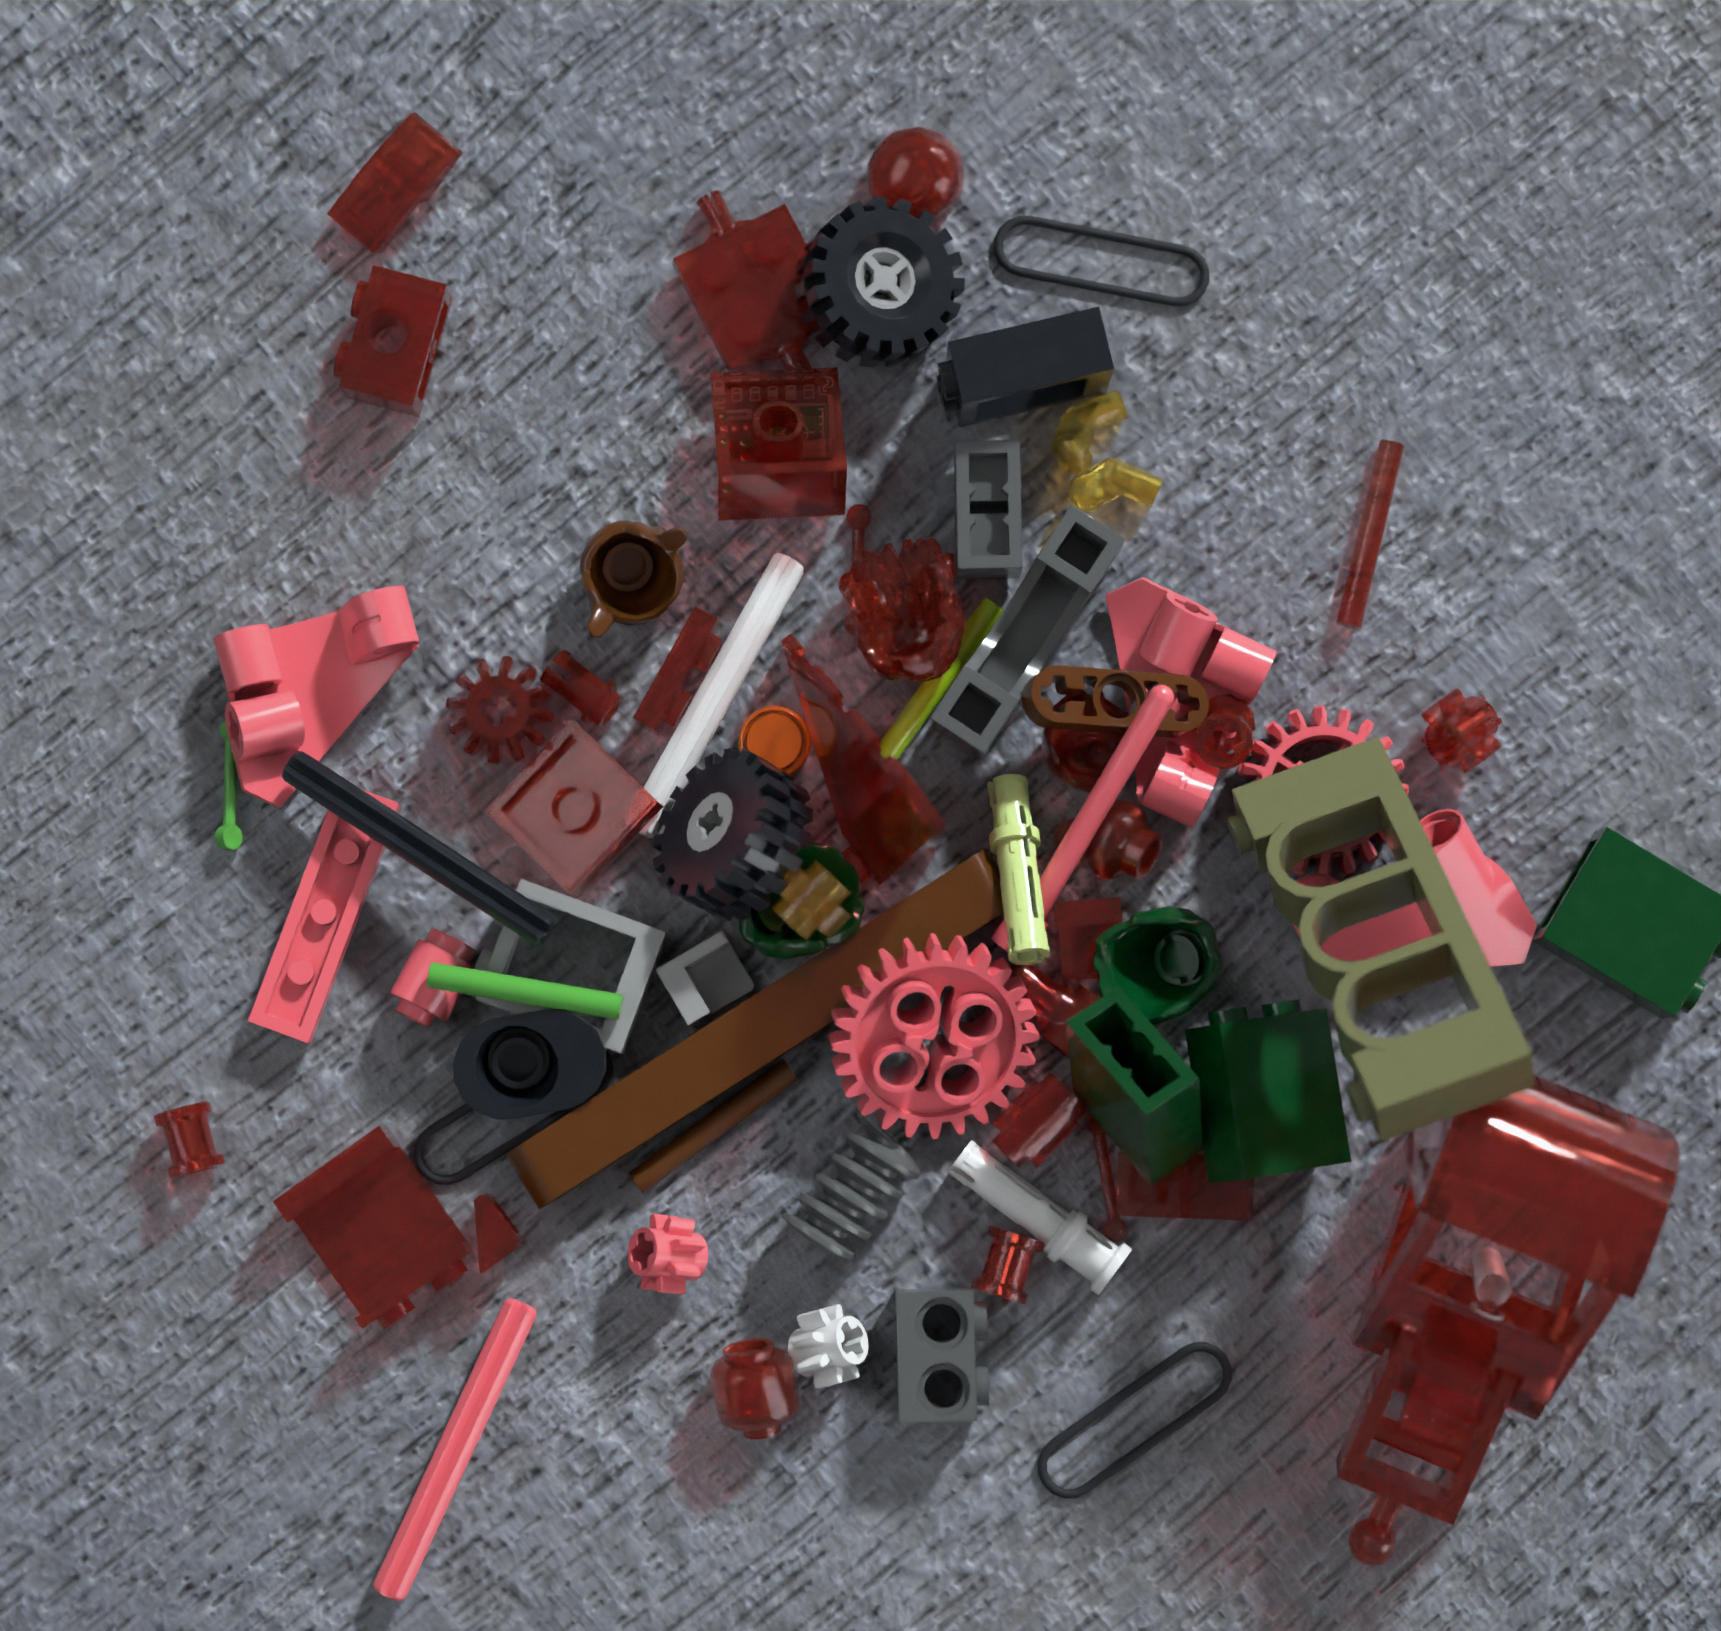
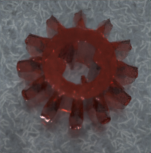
M502 657L499 663L498 676H493L491 667L485 659L478 660L476 662V670L482 679L475 685L463 674H459L455 679L458 686L469 694L467 699L451 697L446 700V707L450 711L467 714V716L457 719L449 725L450 733L453 736H463L474 731L464 746V751L470 756L479 753L484 745L489 742L487 761L491 765L497 766L500 764L503 746L507 745L514 760L520 763L526 759V755L519 741L527 737L539 748L543 747L546 743L543 735L532 727L534 723L553 724L555 722V714L550 710L535 708L534 706L548 701L553 696V693L548 685L528 690L538 675L537 670L531 665L522 669L518 676L513 679L515 665L511 657ZM500 696H509L507 698L509 704L513 708L517 707L515 716H505L502 726H493L495 721L489 714H485L486 707L497 706Z

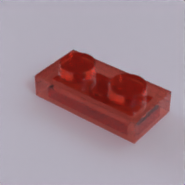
M696 606L694 607L633 716L638 726L659 736L665 724L672 728L678 725L693 697L692 694L684 691L696 669L704 673L709 670L724 640L716 636L720 628L718 618Z

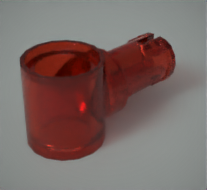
M1009 961L1008 964L1012 969L1009 978L1020 976L1028 990L1022 998L1030 999L1036 1009L1037 1015L1035 1016L1038 1018L1036 1024L1043 1029L1039 1035L1070 1060L1066 1021L1100 998L1080 984L1075 989L1067 983L1061 987L1035 966L1017 965Z

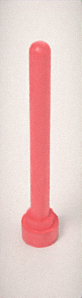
M1157 685L1150 690L1040 877L1044 920L1172 706L1174 694L1168 686ZM1003 914L991 934V939L1008 952L1007 929ZM1045 922V930H1046V929L1048 928V924Z

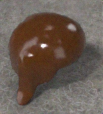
M622 520L604 526L591 537L582 552L579 567L582 577L581 584L590 601L591 617L588 623V631L592 637H602L614 622L628 626L647 624L659 618L676 600L684 581L683 564L677 553V550L687 540L684 529L675 527L666 530L663 527H652L641 522Z

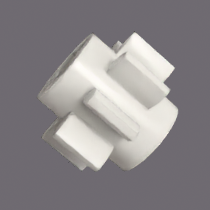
M839 1304L797 1316L801 1329L795 1330L788 1342V1354L792 1365L794 1363V1369L802 1376H814V1385L817 1389L857 1379L860 1375L856 1364H860L865 1360L869 1346L866 1331L860 1321L852 1316L843 1317L842 1307Z

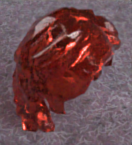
M919 538L914 544L911 539L903 540L899 556L892 543L885 544L881 553L867 549L863 552L862 558L856 557L853 560L851 569L843 573L838 583L839 590L849 604L851 612L859 620L855 622V642L871 670L879 677L890 681L903 678L909 681L923 682L940 678L951 668L952 663L957 658L967 627L965 615L962 613V602L955 593L954 578L957 574L954 566V554L942 553L939 542L934 538Z

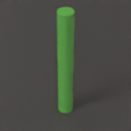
M431 962L427 978V988L567 1010L574 1013L616 1020L620 1019L624 997L623 994L435 962Z

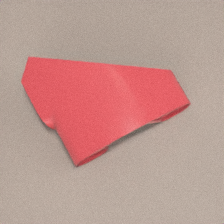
M1141 577L1105 595L1120 670L1189 676L1198 681L1206 691L1209 710L1204 722L1199 727L1181 737L1153 736L1135 767L1137 798L1141 805L1193 829L1216 783L1221 764L1250 703L1254 701L1277 651L1217 623V616L1204 606ZM1124 691L1128 715L1131 704L1128 694ZM1175 692L1174 702L1170 709L1174 710L1175 720L1178 721V718L1189 712L1188 705L1178 702L1177 693Z
M405 586L384 587L362 593L351 598L336 612L273 629H270L268 624L250 625L221 633L213 638L229 703L225 706V722L242 791L280 809L296 790L295 787L285 782L282 778L283 769L289 759L297 751H303L317 761H320L365 706L417 649L419 638Z
M1452 809L1438 810L1428 814L1420 820V823L1490 967L1524 964L1537 924L1516 886L1499 865L1484 855L1463 815ZM1321 873L1309 874L1296 880L1301 885L1311 887L1329 886L1340 882ZM1413 903L1341 929L1329 936L1320 948L1324 953L1337 960L1355 962L1392 951L1430 937L1432 934L1417 903ZM1291 923L1300 938L1299 928Z

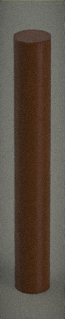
M782 1059L630 1171V1177L644 1194L796 1082L798 1078L785 1060Z

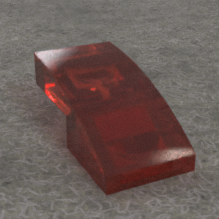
M411 113L357 173L327 214L372 253H382L417 205L429 201L463 152L420 115Z
M1118 1151L1116 1216L1253 1221L1254 1178L1209 1183L1204 1154H1196L1162 1179L1150 1185L1124 1153Z

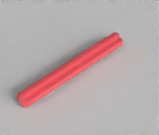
M509 1298L504 1301L376 1576L373 1589L387 1598L402 1601L407 1596L537 1316L536 1310L532 1306L520 1300Z

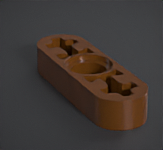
M1063 665L1046 667L1031 677L1023 688L1021 698L1027 717L1040 727L1125 734L1150 690L1157 685H1166L1173 691V694L1177 693L1178 702L1188 705L1189 712L1179 717L1178 721L1175 720L1174 710L1169 709L1154 737L1168 738L1181 737L1199 727L1204 722L1209 710L1206 691L1198 681L1186 675ZM1053 682L1058 694L1076 696L1085 690L1084 683L1087 684L1083 702H1066L1057 708L1056 712L1053 711L1052 702L1048 699H1042L1040 692L1051 686ZM1116 685L1128 694L1131 706L1126 718H1113L1103 710L1100 695L1105 686Z

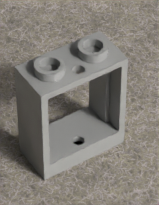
M520 879L516 891L529 900L635 939L616 993L624 995L620 1019L606 1018L602 1029L593 1026L598 1031L605 1048L625 1054L669 935L665 931ZM494 919L493 924L502 927L494 951L485 948L482 950L475 969L506 974L520 935ZM476 996L475 999L513 1014L546 1009L539 1006Z

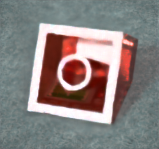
M838 368L711 373L718 521L845 515L847 463Z

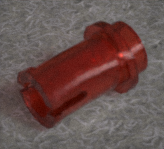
M561 651L552 659V662L569 674L571 680L567 681L558 672L547 666L541 675L540 682L545 686L548 685L582 713L580 719L584 724L593 722L598 727H603L611 720L623 703L624 698L617 693L618 685L613 681L606 684L572 657L569 651Z

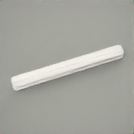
M776 553L771 558L629 812L626 824L634 831L652 839L654 835L660 832L663 825L658 823L662 810L671 811L675 800L670 798V795L676 786L684 789L688 781L686 774L698 764L803 575V566L795 559L781 553Z

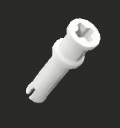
M973 1140L969 1142L947 1173L965 1186H968L980 1195L982 1199L1046 1245L1043 1251L1048 1254L1046 1256L1053 1262L1061 1259L1092 1282L1090 1290L1097 1295L1101 1293L1132 1250L1125 1243L1117 1246L1087 1223L1088 1215L1081 1210L1078 1213L1073 1209L1069 1213L1058 1204L1052 1202L1030 1183L990 1156L988 1152L978 1146Z

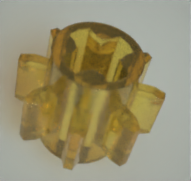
M815 860L806 871L801 867L797 873L791 869L788 871L784 880L789 885L772 906V909L805 940H808L817 929L831 938L851 917L841 907V903L851 892L827 868Z

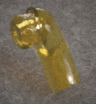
M1117 389L1072 406L1063 413L1051 446L1052 454L1058 459L1060 469L1064 472L1077 474L1085 471L1093 460L1089 448L1092 445L1096 431L1128 419L1124 402Z

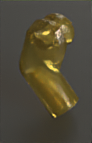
M1106 458L1079 471L1072 478L1068 488L1069 498L1072 505L1083 512H1092L1121 495L1152 507L1164 478L1117 458Z

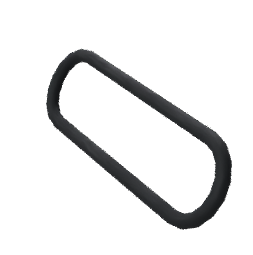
M1017 216L1007 220L998 229L994 239V253L998 263L1007 272L1019 277L1169 306H1187L1196 302L1205 293L1209 284V268L1205 259L1196 250L1184 245L1035 216ZM1019 225H1032L1182 254L1191 258L1197 264L1200 270V282L1191 294L1184 297H1172L1022 268L1012 264L1006 258L1003 251V241L1006 234L1012 228Z
M607 1050L606 1072L600 1087L584 1103L605 1091L613 1077V1062ZM465 1103L428 1126L419 1135L414 1145L415 1164L418 1171L427 1180L437 1185H452L464 1180L584 1103L554 1112L457 1173L449 1176L438 1175L426 1166L423 1158L424 1146L433 1134L474 1110Z
M1207 1342L1188 1344L1051 1439L1042 1449L1038 1459V1475L1043 1486L1053 1495L1064 1499L1083 1496L1208 1409L1225 1395L1231 1384L1232 1366L1227 1355L1217 1346ZM1194 1352H1207L1219 1361L1222 1367L1223 1378L1220 1386L1212 1394L1088 1482L1075 1489H1064L1057 1486L1050 1479L1047 1472V1462L1050 1454L1058 1446L1184 1357Z

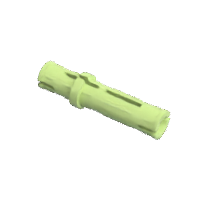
M1004 774L993 778V782L989 781L987 783L993 816V831L989 834L990 851L997 855V863L999 864L1009 961L1017 965H1034L1043 962L1044 958L1050 957V948L1045 930L1040 877L1036 860V850L1040 847L1039 829L1033 825L1030 814L1028 779L1019 774Z

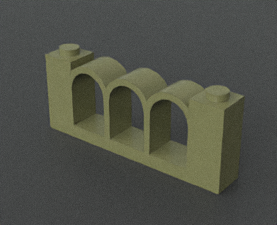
M1379 736L1232 789L1236 815L1227 818V823L1236 849L1240 855L1247 852L1251 853L1260 874L1269 873L1274 906L1286 921L1299 928L1307 979L1318 994L1333 1002L1340 1052L1354 1070L1355 1081L1347 1083L1346 1090L1359 1122L1370 1119L1380 1142L1534 1087L1532 1052ZM1379 831H1383L1397 861L1337 884L1323 887L1301 885L1288 876L1297 863L1310 856ZM1413 903H1417L1432 936L1366 960L1355 962L1337 960L1324 953L1320 948L1329 936L1341 929ZM1452 976L1468 1010L1467 1013L1393 1038L1370 1036L1354 1024L1359 1015L1372 1005Z

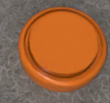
M768 706L755 711L745 720L739 732L738 748L739 751H742V748L751 751L781 770L793 775L803 767L809 757L811 736L805 721L796 712L781 706Z

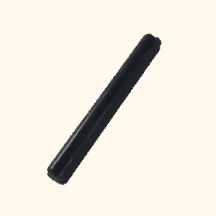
M297 751L285 765L282 772V778L285 782L530 943L542 946L553 933L557 924V919L554 915L303 751Z

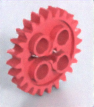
M931 933L927 939L925 951L919 952L916 951L908 937L904 938L902 942L903 956L894 959L889 952L881 948L878 950L882 968L877 972L861 964L857 967L864 983L862 988L849 985L842 986L841 991L845 1001L851 1008H835L831 1012L835 1025L843 1029L828 1034V1040L832 1051L839 1052V1054L831 1059L836 1075L845 1076L840 1082L847 1098L859 1095L856 1103L864 1117L878 1109L877 1118L881 1128L884 1130L890 1128L900 1118L905 1136L909 1138L914 1135L920 1123H926L932 1139H938L942 1122L951 1121L956 1132L959 1135L964 1134V1117L973 1114L978 1121L985 1125L989 1121L984 1106L990 1101L1005 1109L1009 1106L1002 1090L1005 1085L1015 1088H1024L1026 1085L1016 1066L1035 1065L1036 1062L1032 1051L1024 1044L1039 1040V1033L1033 1023L1027 1022L1037 1015V1012L1030 999L1022 998L1028 991L1020 976L1009 978L1012 969L1004 957L990 964L992 956L987 946L983 943L978 945L968 956L967 946L962 936L956 935L952 940L948 950H942L935 933ZM945 986H952L941 1006L939 1000ZM921 992L926 994L923 1002L916 1008L910 1010L897 1008L900 1000L910 993ZM974 1005L987 1006L984 1014L979 1019L972 1022H962L959 1020L962 1012L968 1007ZM939 1023L944 1031V1035L937 1034ZM923 1039L930 1040L928 1047L929 1052L927 1051ZM894 1052L909 1054L900 1066L895 1068L880 1066L883 1059ZM957 1064L969 1065L967 1072L961 1078L955 1080L942 1079L945 1071L951 1066ZM926 1067L928 1075L925 1084L922 1087H915L920 1082Z

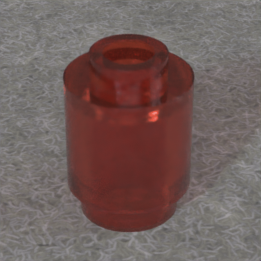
M1049 1073L1040 1083L1033 1080L992 1122V1125L1000 1132L992 1142L1018 1168L1027 1160L1038 1168L1080 1125L1076 1119L1087 1108L1053 1074Z

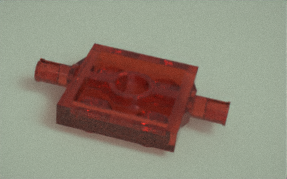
M712 191L710 199L706 194L696 203L705 216L713 234L703 244L674 257L672 265L730 375L757 361L779 358L790 380L796 382V390H800L803 388V381L812 380L815 382L818 379L802 346L814 333L822 330L817 321L805 326L800 314L809 307L807 300L796 301L794 287L803 281L804 276L797 275L795 272L798 261L807 254V251L804 250L806 243L785 204L755 219L735 222L721 196V191Z

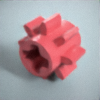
M652 1214L650 1216V1228L641 1227L634 1232L628 1246V1263L634 1274L643 1276L640 1286L642 1289L655 1290L658 1293L684 1295L686 1292V1281H695L702 1276L708 1262V1247L702 1235L693 1233L696 1223L694 1219Z

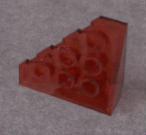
M791 633L781 640L782 650L841 837L848 846L841 854L847 862L855 867L861 885L871 878L878 889H881L939 847L947 825L897 758H893L890 755L885 760L882 759L880 745L883 743L857 711L850 709L845 713L842 709L844 704L841 701L843 695L818 665H810L804 657L806 653L804 648Z

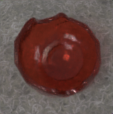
M922 126L897 130L885 137L874 150L867 166L868 190L872 198L886 197L887 207L893 205L898 199L911 202L909 215L913 217L917 216L924 209L932 214L935 219L942 216L964 189L963 157L947 136Z
M1086 690L1076 696H1064L1053 706V711L1056 712L1057 708L1069 701L1083 702ZM1101 691L1100 702L1103 710L1113 718H1126L1129 712L1107 700ZM1044 728L1041 735L1043 758L1049 770L1059 781L1071 788L1090 793L1124 734Z

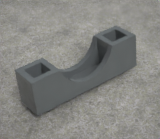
M1071 504L1036 557L1008 605L931 715L928 726L982 760L1021 702L1025 684L1031 677L1042 670L1119 554L1125 539Z

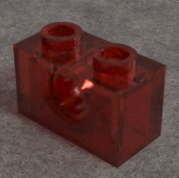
M376 265L372 266L369 281L360 280L358 282L352 299L351 317L357 318L352 341L343 340L341 342L334 364L333 375L335 378L340 379L339 388L346 398L420 418L453 301L447 284ZM388 327L404 329L406 331V340L398 351L384 354L375 350V339L383 329Z

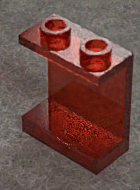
M387 1126L376 1127L273 1201L287 1223L296 1222L360 1315L354 1319L361 1329L372 1325L376 1321H378L383 1330L392 1326L416 1308L409 1299L412 1295L429 1283L436 1292H439L466 1273L468 1268L462 1260L475 1251Z

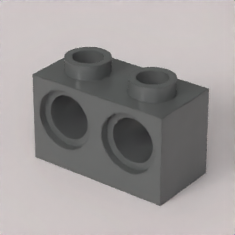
M1020 440L956 441L954 449L956 579L1019 578L1022 571Z
M972 1287L895 1289L899 1423L977 1421V1406H989L988 1366L976 1367L975 1341L987 1340L986 1301L974 1302V1290ZM937 1304L950 1305L959 1313V1328L951 1338L946 1340L933 1339L923 1329L922 1322L926 1311ZM941 1369L953 1371L962 1382V1389L958 1398L946 1405L933 1403L924 1392V1385L929 1375Z

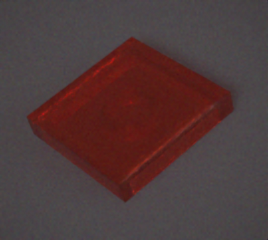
M571 718L484 811L571 897L577 899L664 806L578 722Z

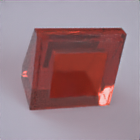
M483 1193L474 1199L478 1260L481 1274L488 1272L525 1245L524 1237L492 1193Z

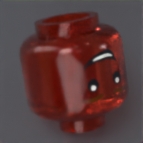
M750 1338L729 1344L723 1349V1356L716 1360L710 1371L716 1412L720 1422L727 1428L743 1431V1436L747 1439L758 1440L777 1435L782 1430L781 1424L791 1419L800 1406L793 1360L784 1349L774 1347V1343L770 1339Z

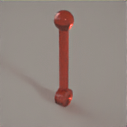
M862 504L850 507L846 515L847 524L852 529L850 613L845 617L844 628L849 634L854 636L862 635L869 626L868 618L863 613L865 529L871 523V512L868 507Z
M1088 1112L1084 1118V1125L1093 1134L1108 1219L1103 1226V1232L1105 1237L1112 1242H1119L1127 1236L1128 1225L1123 1218H1120L1106 1133Z

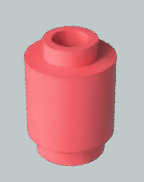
M431 928L425 941L417 940L390 991L391 995L400 1000L395 1011L427 1028H430L434 1018L447 1023L462 993L427 988L430 964L435 962L475 969L470 963L477 951L460 940Z

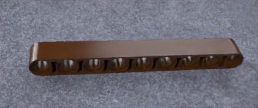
M984 849L860 927L857 932L843 942L830 946L505 1155L538 1209L540 1210L833 1024L832 1009L851 1008L845 1001L841 991L842 986L849 985L862 988L864 983L857 967L861 964L877 972L882 968L878 950L881 948L889 952L894 959L903 956L902 942L904 938L908 937L916 951L919 952L925 951L929 934L935 933L942 950H948L956 935L962 936L964 940L1002 916L1004 911L1000 887V872L988 850Z

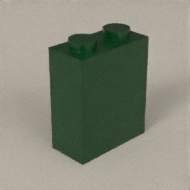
M1605 827L1595 831L1534 933L1532 941L1662 1019L1673 1018L1677 1016L1680 1010L1686 1014L1691 1011L1706 987L1707 981L1700 977L1712 955L1718 959L1721 958V895L1612 829Z
M1119 986L1066 1021L1074 1096L1150 1185H1153L1203 1150L1199 1078Z
M1299 999L1261 1005L1263 1017L1248 1019L1246 1007L1208 1012V1026L1185 1029L1190 1067L1199 1078L1202 1144L1209 1183L1246 1180L1351 1162L1327 1008L1301 1012Z

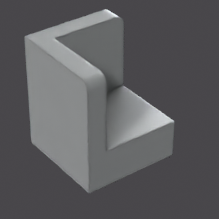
M723 931L718 932L656 969L664 986L690 1027L754 989L753 981Z

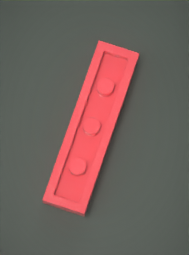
M365 791L399 813L400 803ZM330 810L326 813L248 1022L309 1044L313 1041L386 848Z

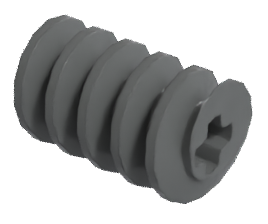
M863 1116L862 1119L871 1136L865 1138L849 1132L845 1137L855 1153L854 1157L849 1158L836 1153H832L829 1157L839 1174L838 1177L835 1179L820 1173H816L813 1177L823 1194L821 1198L818 1199L800 1193L797 1197L806 1213L805 1218L801 1219L786 1213L782 1215V1218L791 1227L830 1257L836 1255L852 1260L856 1256V1252L847 1236L850 1234L868 1240L873 1235L863 1216L867 1214L879 1219H885L889 1215L879 1196L884 1194L896 1199H902L905 1195L896 1175L901 1174L913 1179H918L921 1175L912 1156Z

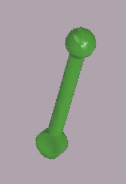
M224 720L219 728L220 736L225 740L223 825L215 832V842L222 850H234L240 847L243 837L240 828L235 825L237 769Z

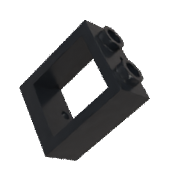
M1095 307L948 341L946 361L938 363L939 375H936L943 410L945 413L956 411L959 427L1105 394L1114 371V365L1100 308Z

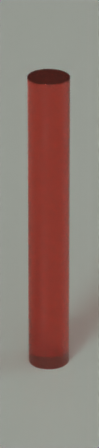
M1380 440L1336 621V624L1347 628L1361 629L1404 450V445L1395 441Z

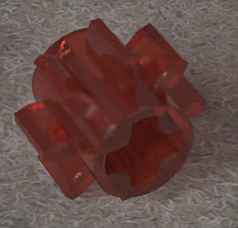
M1456 688L1425 710L1421 715L1430 724L1426 728L1421 741L1440 766L1459 763L1463 772L1468 773L1482 761H1485L1497 752L1502 746L1493 737L1502 720L1497 716L1494 708L1485 700L1483 695L1464 698L1459 688Z

